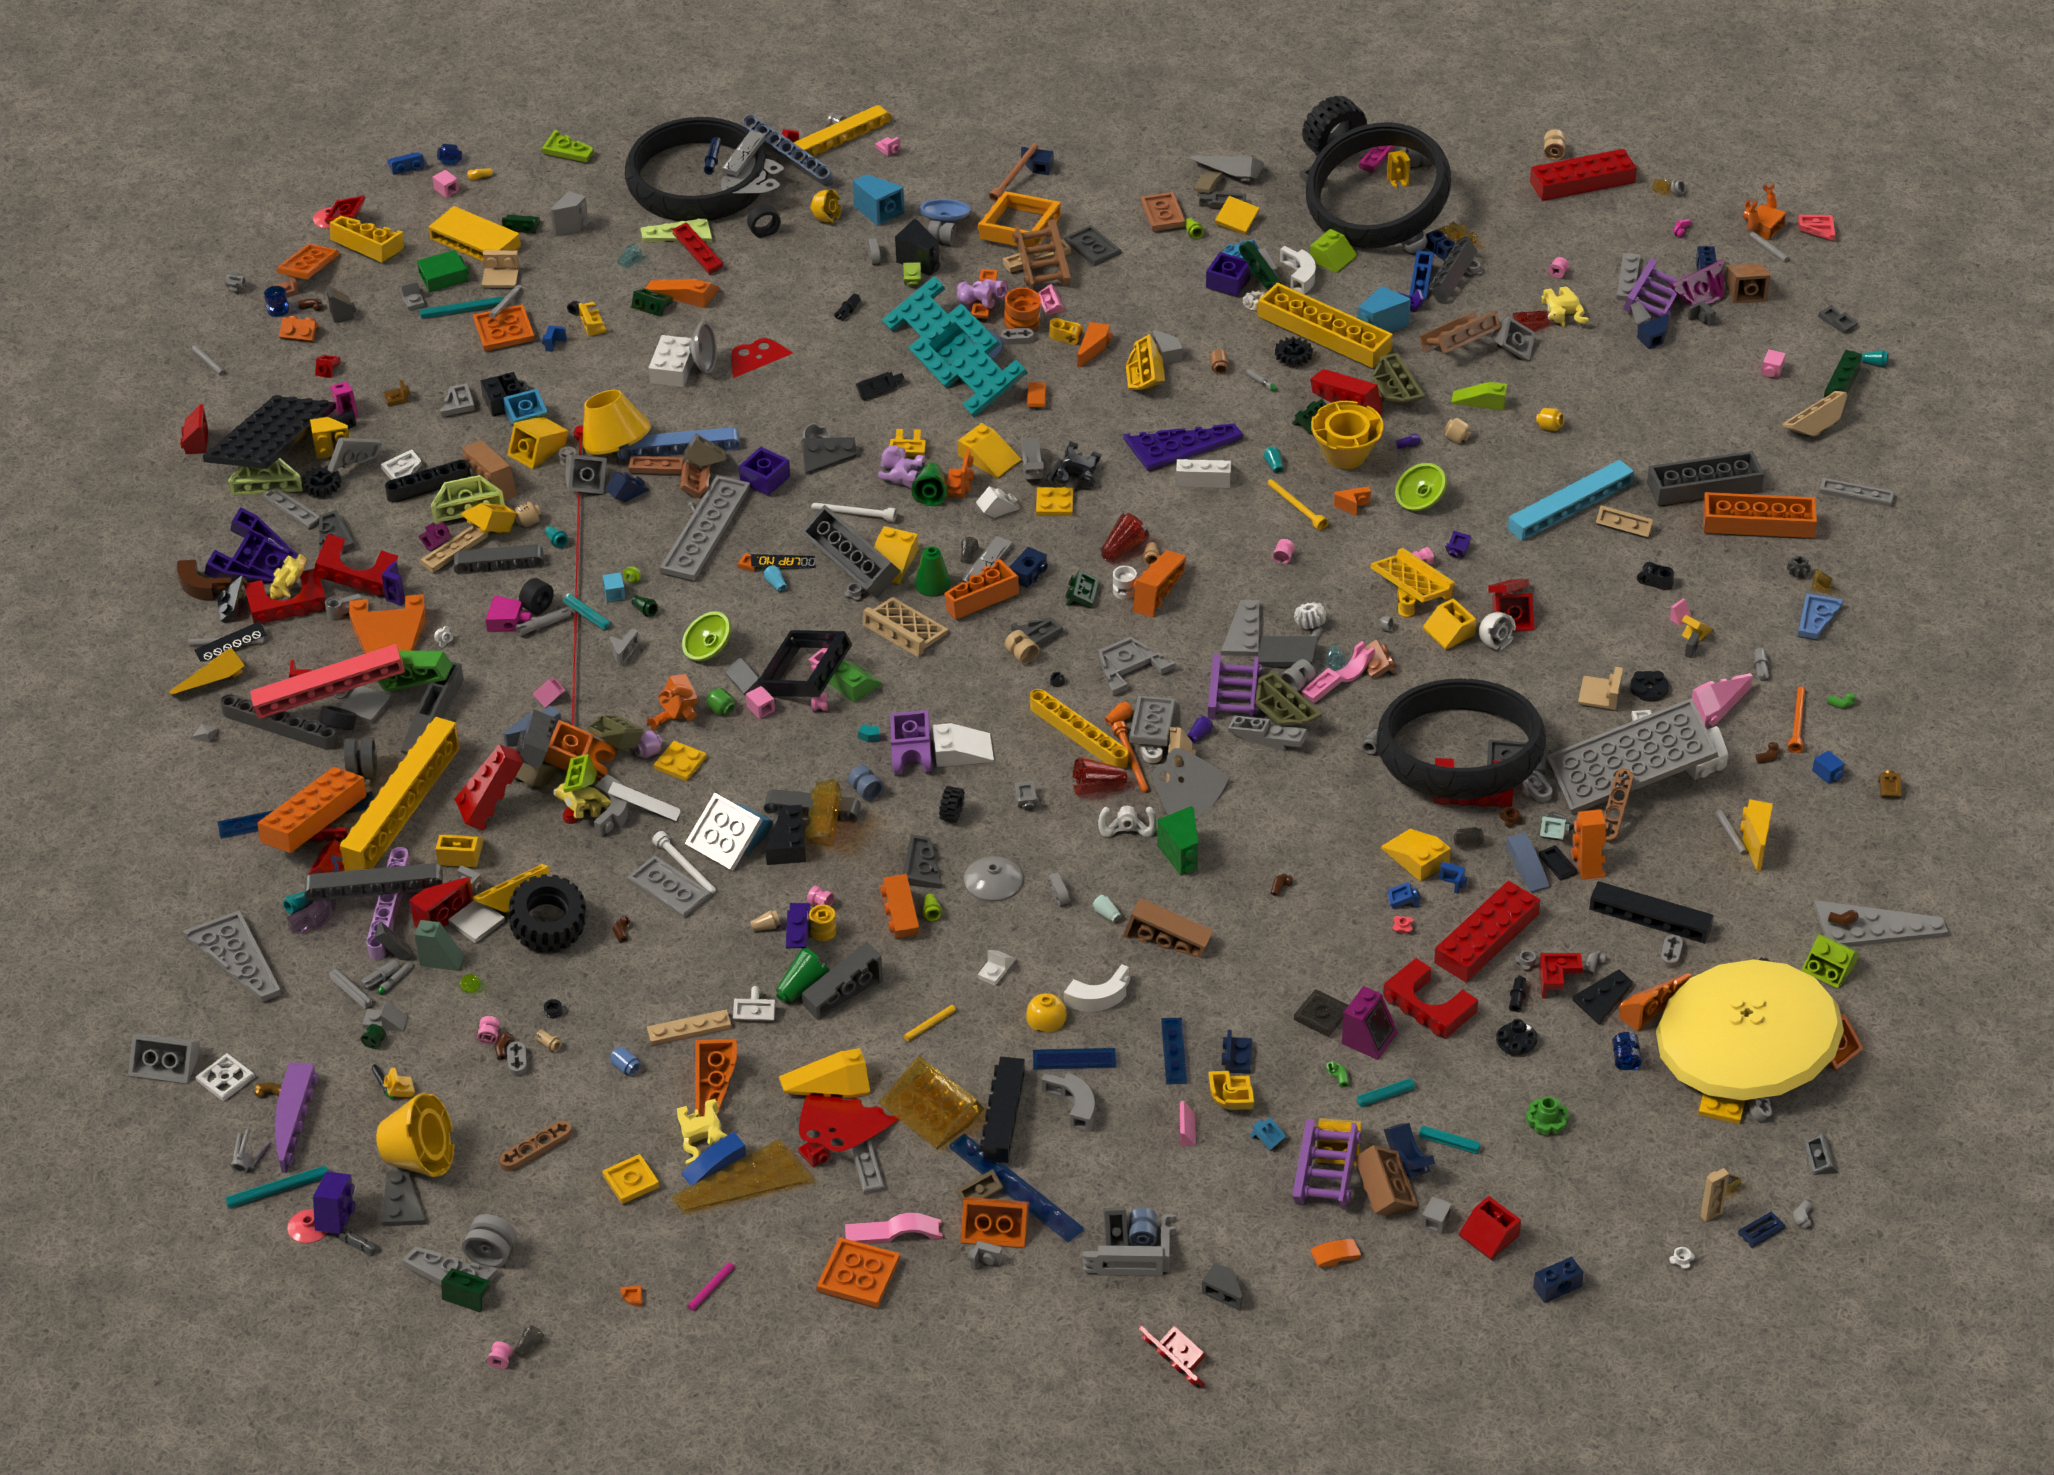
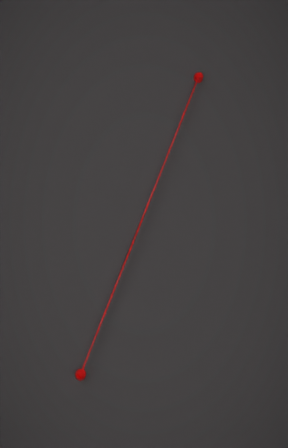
M577 426L574 430V438L579 440V455L582 456L583 426ZM578 492L575 579V597L577 599L581 492ZM575 611V616H574L573 689H572V725H573V726H574V721H575V683H576V645H577V612H576V611ZM566 808L564 810L563 820L565 823L574 824L578 821L579 818L574 817L572 809Z

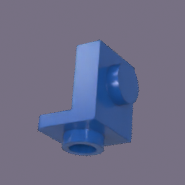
M548 326L546 335H543L542 344L545 345V350L552 352L556 341H567L565 327Z
M1442 862L1439 879L1454 883V893L1458 894L1460 888H1465L1466 886L1465 868Z

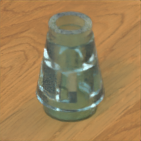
M635 244L628 245L617 260V263L622 267H626L639 259L642 254L640 248Z
M1337 644L1329 646L1326 660L1327 665L1334 670L1342 668L1345 663V658Z

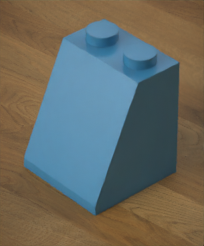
M867 174L853 180L854 207L877 226L905 213L904 189L901 185Z
M1381 286L1358 307V319L1387 332L1407 327L1409 325L1411 299Z

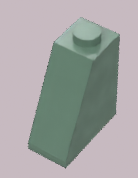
M420 920L415 932L420 966L459 971L465 956L440 922Z

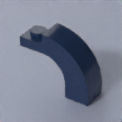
M1401 1123L1384 1129L1388 1145L1391 1150L1398 1151L1408 1177L1412 1178L1431 1172L1429 1165L1435 1164L1433 1155H1424L1419 1150L1410 1123Z

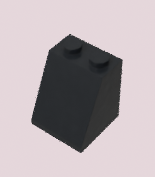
M913 219L895 236L896 263L903 265V263L920 262L921 273L930 276L932 273L937 272L940 267L938 240L918 220Z

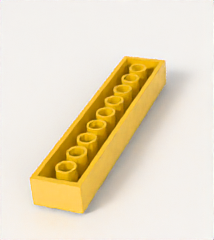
M435 717L427 725L424 733L418 737L413 748L409 749L405 759L399 763L396 771L390 775L388 782L380 789L377 797L371 801L366 812L360 816V820L351 828L346 839L342 840L340 850L345 871L373 869L459 751L460 746L455 722Z

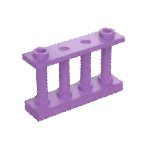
M1651 258L1628 295L1623 310L1630 312V305L1640 301L1647 311L1660 317L1665 315L1670 317V309L1679 295L1673 289L1652 281L1650 277L1659 278L1670 284L1678 281V279L1658 271L1655 268L1657 260ZM1649 286L1671 296V298L1667 300L1645 290L1646 288L1644 287ZM1643 296L1666 307L1664 310H1661L1639 300V297Z
M1213 654L1208 701L1209 719L1215 720L1216 713H1220V711L1250 713V717L1253 718L1254 715L1258 716V706L1255 705L1257 677L1261 676L1262 665L1258 664L1259 657L1255 656L1254 666L1230 665L1221 662V654ZM1220 673H1253V679L1227 678L1220 675ZM1222 685L1252 687V692L1222 691L1218 687H1222ZM1221 698L1251 700L1250 706L1220 704L1217 700H1221Z
M1306 1119L1292 1194L1295 1204L1304 1205L1305 1198L1309 1196L1338 1199L1341 1209L1346 1210L1347 1202L1350 1203L1351 1190L1349 1188L1357 1144L1361 1143L1362 1136L1356 1123H1352L1350 1132L1320 1130L1316 1125L1315 1119ZM1323 1138L1349 1142L1347 1152L1316 1149L1315 1141ZM1312 1159L1345 1160L1344 1171L1315 1169L1311 1166ZM1312 1177L1339 1179L1342 1182L1340 1191L1310 1188L1308 1180L1312 1179Z

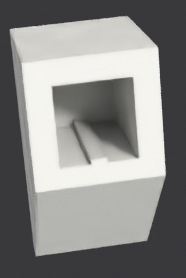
M990 486L976 501L983 513L993 518L1020 509L1016 502L1017 499L1009 493L1007 495L1001 489H994Z

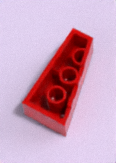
M1322 369L1310 379L1312 393L1331 403L1354 401L1366 408L1370 406L1379 415L1383 413L1378 384Z

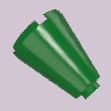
M927 463L913 482L911 491L917 503L925 504L924 506H938L946 498L948 492L941 467L937 463Z
M930 546L922 552L915 579V588L922 595L936 597L950 589L951 579L940 549Z
M804 948L799 951L777 986L776 996L781 1002L785 1003L787 1001L791 1003L802 996L805 990L830 971L825 963L820 964L818 961L819 957L811 950Z

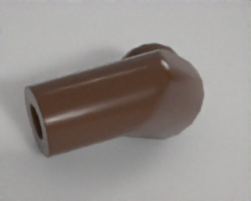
M320 299L298 301L299 309L313 307L315 311L322 309Z
M1771 742L1768 744L1769 749L1765 753L1756 754L1757 763L1774 761L1780 753L1778 743Z
M508 1032L501 1034L494 1045L498 1060L507 1059L505 1047L514 1042V1036Z

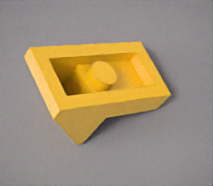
M1686 614L1682 619L1687 624L1682 636L1688 640L1692 632L1699 634L1700 642L1713 630V628Z

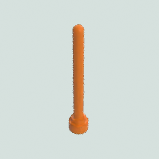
M1803 686L1797 689L1793 737L1788 741V751L1793 753H1801L1804 742L1800 738L1805 688Z
M1117 721L1112 725V731L1115 736L1120 738L1122 745L1128 749V760L1141 791L1147 793L1149 791L1148 785L1127 737L1128 727L1124 721Z

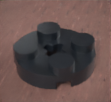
M1636 671L1631 679L1630 691L1634 696L1640 697V700L1647 702L1659 701L1668 693L1669 684L1664 677V673L1661 671Z

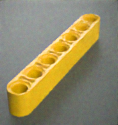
M876 105L794 142V144L814 157L818 153L821 154L830 150L831 147L841 145L843 142L850 141L858 135H863L871 129L883 126L884 123H889L892 116L882 106Z
M1035 689L1030 692V709L1032 712L1113 769L1121 771L1128 767V749L1046 691Z

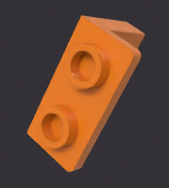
M295 316L283 317L279 338L313 342L316 329H320V326L312 318H305L304 320Z

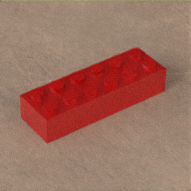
M1617 149L1532 166L1530 183L1541 201L1635 183L1637 167L1625 149Z
M1508 880L1435 948L1434 963L1467 983L1539 915L1541 899Z

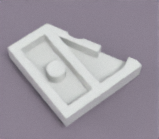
M410 450L382 463L381 469L392 480L416 473L422 463L415 452Z

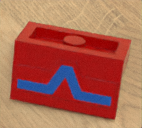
M333 840L325 845L308 874L343 871L344 864L342 862L340 843Z

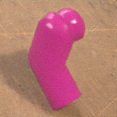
M1683 219L1677 221L1673 230L1674 235H1677L1679 238L1684 237L1683 233H1685V230L1683 228L1690 227L1691 220Z

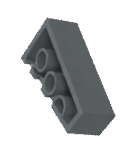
M535 709L533 710L525 732L521 731L517 740L516 749L523 763L540 769L548 750L552 734L550 730L552 731L555 717Z
M865 942L802 993L803 1006L818 1020L883 982L881 955L868 942Z

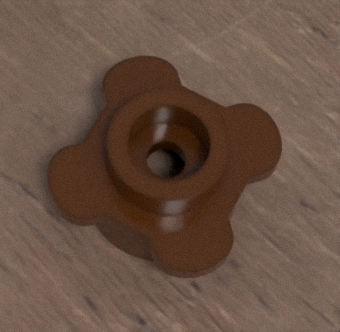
M1507 808L1500 814V818L1505 821V825L1508 827L1523 822V818L1519 816L1520 812L1516 808Z

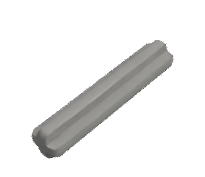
M335 968L333 971H330V979L364 1009L372 1006V999L339 969Z

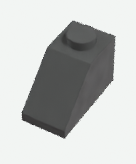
M330 286L326 287L330 313L334 323L354 319L356 308L354 302H350L349 296Z
M1125 1207L1103 1208L1106 1246H1128Z
M1214 1263L1202 1280V1294L1240 1311L1242 1309V1293L1234 1271Z

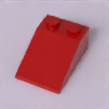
M464 877L429 887L414 895L409 900L414 926L417 928L420 920L440 922L443 927L448 925L449 918L474 901L470 878Z

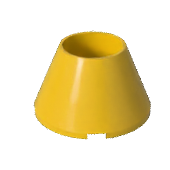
M619 390L603 391L589 398L584 404L582 445L589 454L600 455L619 451L620 446L635 444L645 437L651 429L648 418Z
M1338 401L1327 404L1318 410V413L1312 418L1311 429L1330 465L1339 469H1354L1364 463L1383 433V420L1379 413L1370 406L1366 408L1358 405V402Z
M425 1092L416 1095L381 1121L377 1128L376 1141L378 1151L384 1162L388 1165L437 1177L442 1176L449 1170L454 1156V1144H451L450 1132H453L452 1123L445 1106L434 1094H426Z

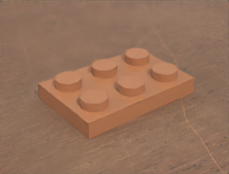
M1173 192L1141 197V204L1152 231L1185 227V219Z

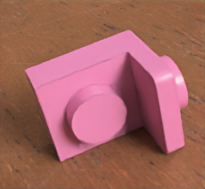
M887 137L875 143V148L886 156L896 154L901 150L900 138L890 139Z

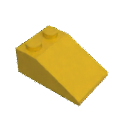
M983 423L958 440V456L964 459L966 450L970 449L971 456L974 457L973 465L997 479L1022 461L995 430Z
M884 526L877 537L874 548L900 570V573L891 583L900 584L919 550L918 534Z
M1749 799L1748 807L1743 808L1742 818L1746 820L1741 821L1740 832H1743V842L1756 870L1761 871L1773 803Z
M1408 829L1381 846L1383 851L1420 882L1440 870L1442 862L1450 863L1451 848L1436 836L1413 829Z

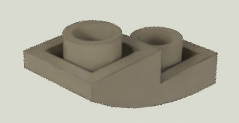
M1205 172L1197 181L1194 191H1198L1200 194H1210V192L1216 190L1217 182L1223 179V173Z

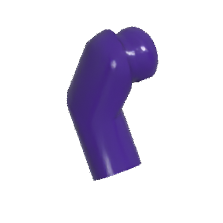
M1412 434L1395 442L1397 448L1400 449L1407 446H1418L1421 439L1418 434Z

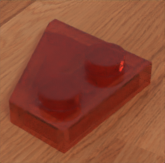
M1547 311L1516 312L1512 316L1514 320L1534 332L1550 326Z

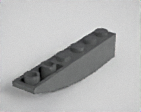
M452 662L453 665L445 680L429 684L408 729L401 753L407 754L409 749L413 748L418 737L424 733L427 725L435 717L442 718L464 680L461 663Z

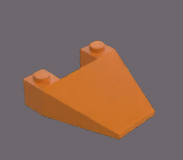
M424 594L405 596V609L370 612L368 599L349 601L352 630L364 653L366 654L394 644L397 645L399 650L414 651L426 624Z

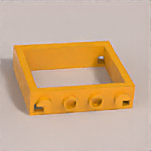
M1005 191L991 207L990 211L985 214L983 220L978 223L979 239L1017 246L1012 236L1015 228L995 225L1006 208L1042 214L1041 219L1031 230L1037 231L1048 227L1049 220L1055 219L1056 222L1061 217V202ZM1020 229L1021 233L1031 232V231H1026V230H1021V229ZM1046 236L1023 240L1025 248L1038 246Z

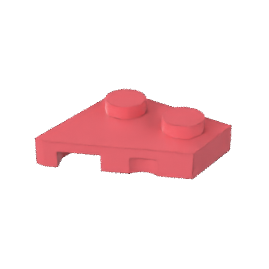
M1798 215L1800 231L1835 241L1832 215Z

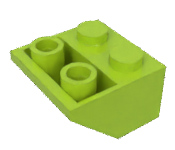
M1818 934L1801 971L1835 988H1839L1853 970L1860 952L1825 935Z

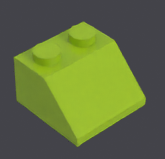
M1329 229L1310 245V255L1315 263L1335 273L1341 271L1357 257L1346 237L1332 229Z

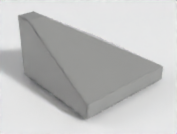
M201 724L192 737L210 743L219 729Z

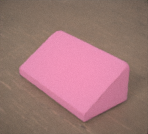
M1052 284L1038 292L1046 315L1065 312L1059 294Z
M1181 1101L1180 1145L1196 1146L1195 1113L1185 1101Z

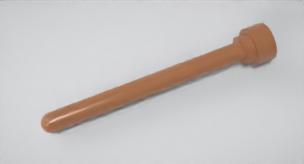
M1037 143L1032 144L1001 185L992 189L989 193L991 200L997 202L998 198L1002 196L1004 190L1038 149Z

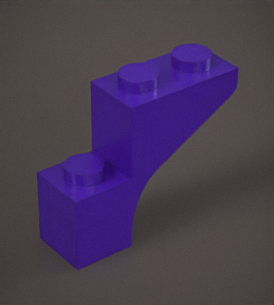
M790 903V910H787L786 949L807 948L808 932L810 931V903Z

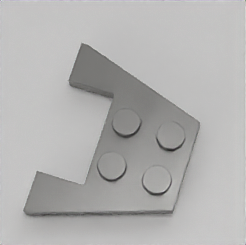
M1132 637L1125 638L1098 650V656L1112 695L1127 690V683L1121 677L1122 675L1149 663L1160 674L1175 669L1174 661L1164 659L1162 654L1150 651L1148 646Z

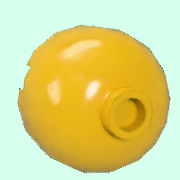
M834 189L822 190L815 194L810 205L814 217L823 223H832L835 217L838 220L842 210V206L838 204L840 196ZM827 214H832L833 218H830Z
M1052 993L1038 994L1032 998L1027 1006L1026 1020L1033 1030L1044 1031V1033L1055 1032L1062 1028L1066 1021L1067 1011L1065 1004L1058 996Z

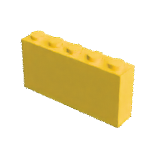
M456 206L451 207L428 227L431 240L484 262V250L515 251L521 246L519 233Z

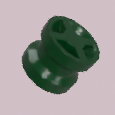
M370 1024L366 1029L367 1032L363 1033L360 1039L364 1046L376 1050L380 1046V1041L385 1039L386 1032L381 1026Z

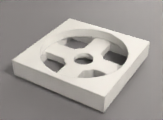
M226 1053L197 1075L196 1081L224 1102L253 1080L255 1076L253 1072ZM222 1066H231L230 1068H221ZM241 1070L243 1077L238 1081L233 1075ZM213 1072L216 1078L208 1082V1077ZM224 1074L229 1075L227 1079L221 1078V1076ZM222 1083H227L231 1086L225 1091H220L217 1088Z

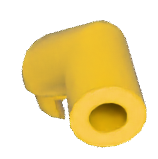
M491 168L475 169L467 172L468 179L471 181L482 177H490L493 174Z

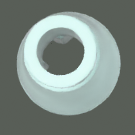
M1100 895L1092 904L1095 912L1113 923L1122 916L1108 896Z

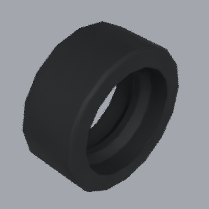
M770 205L755 207L747 217V224L751 232L760 238L773 235L777 232L781 223L777 211ZM766 215L772 216L771 221L763 227L755 226L761 217Z
M322 706L318 721L331 727L353 730L357 714L339 707Z

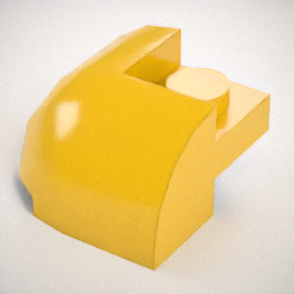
M1229 1071L1208 1072L1211 1096L1217 1105L1227 1110H1253L1254 1097L1249 1076H1230Z

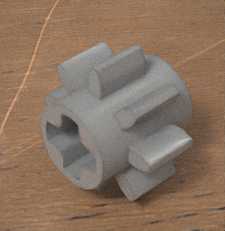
M231 271V274L226 275L225 285L229 287V291H240V288H245L246 278L242 276V272Z

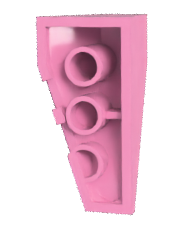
M1751 673L1734 676L1732 680L1724 678L1718 683L1710 681L1693 689L1692 700L1706 728L1715 726L1747 693L1752 684L1753 675Z

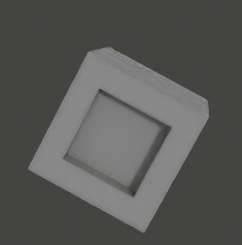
M1431 1197L1422 1214L1421 1227L1442 1234L1451 1217L1452 1204L1443 1199Z

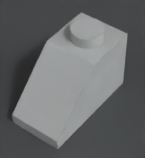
M1153 330V340L1162 356L1163 364L1182 361L1185 349L1184 345L1180 344L1178 338Z

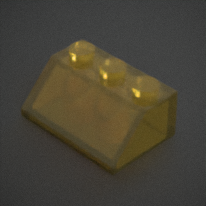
M837 779L817 782L816 788L812 789L811 800L814 801L813 807L809 808L808 818L811 821L810 826L806 827L805 834L810 844L834 845L842 793Z

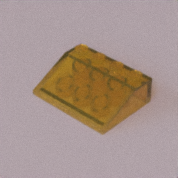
M918 1056L879 1101L881 1106L937 1150L971 1126L984 1111L982 1105L974 1097L921 1056Z

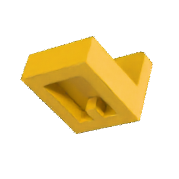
M391 1067L388 1075L384 1078V1086L387 1087L389 1096L413 1097L415 1090L411 1077L398 1076L396 1068Z

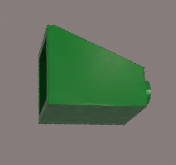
M1193 806L1157 820V846L1180 876L1186 873L1190 874L1198 869V837Z

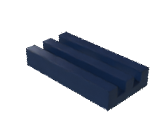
M1771 1211L1738 1230V1235L1742 1236L1743 1240L1748 1242L1749 1246L1753 1248L1784 1230L1785 1224ZM1770 1219L1773 1220L1769 1224L1761 1226L1760 1228H1758L1757 1231L1751 1233L1750 1235L1748 1234V1232L1757 1228L1763 1223L1769 1221Z

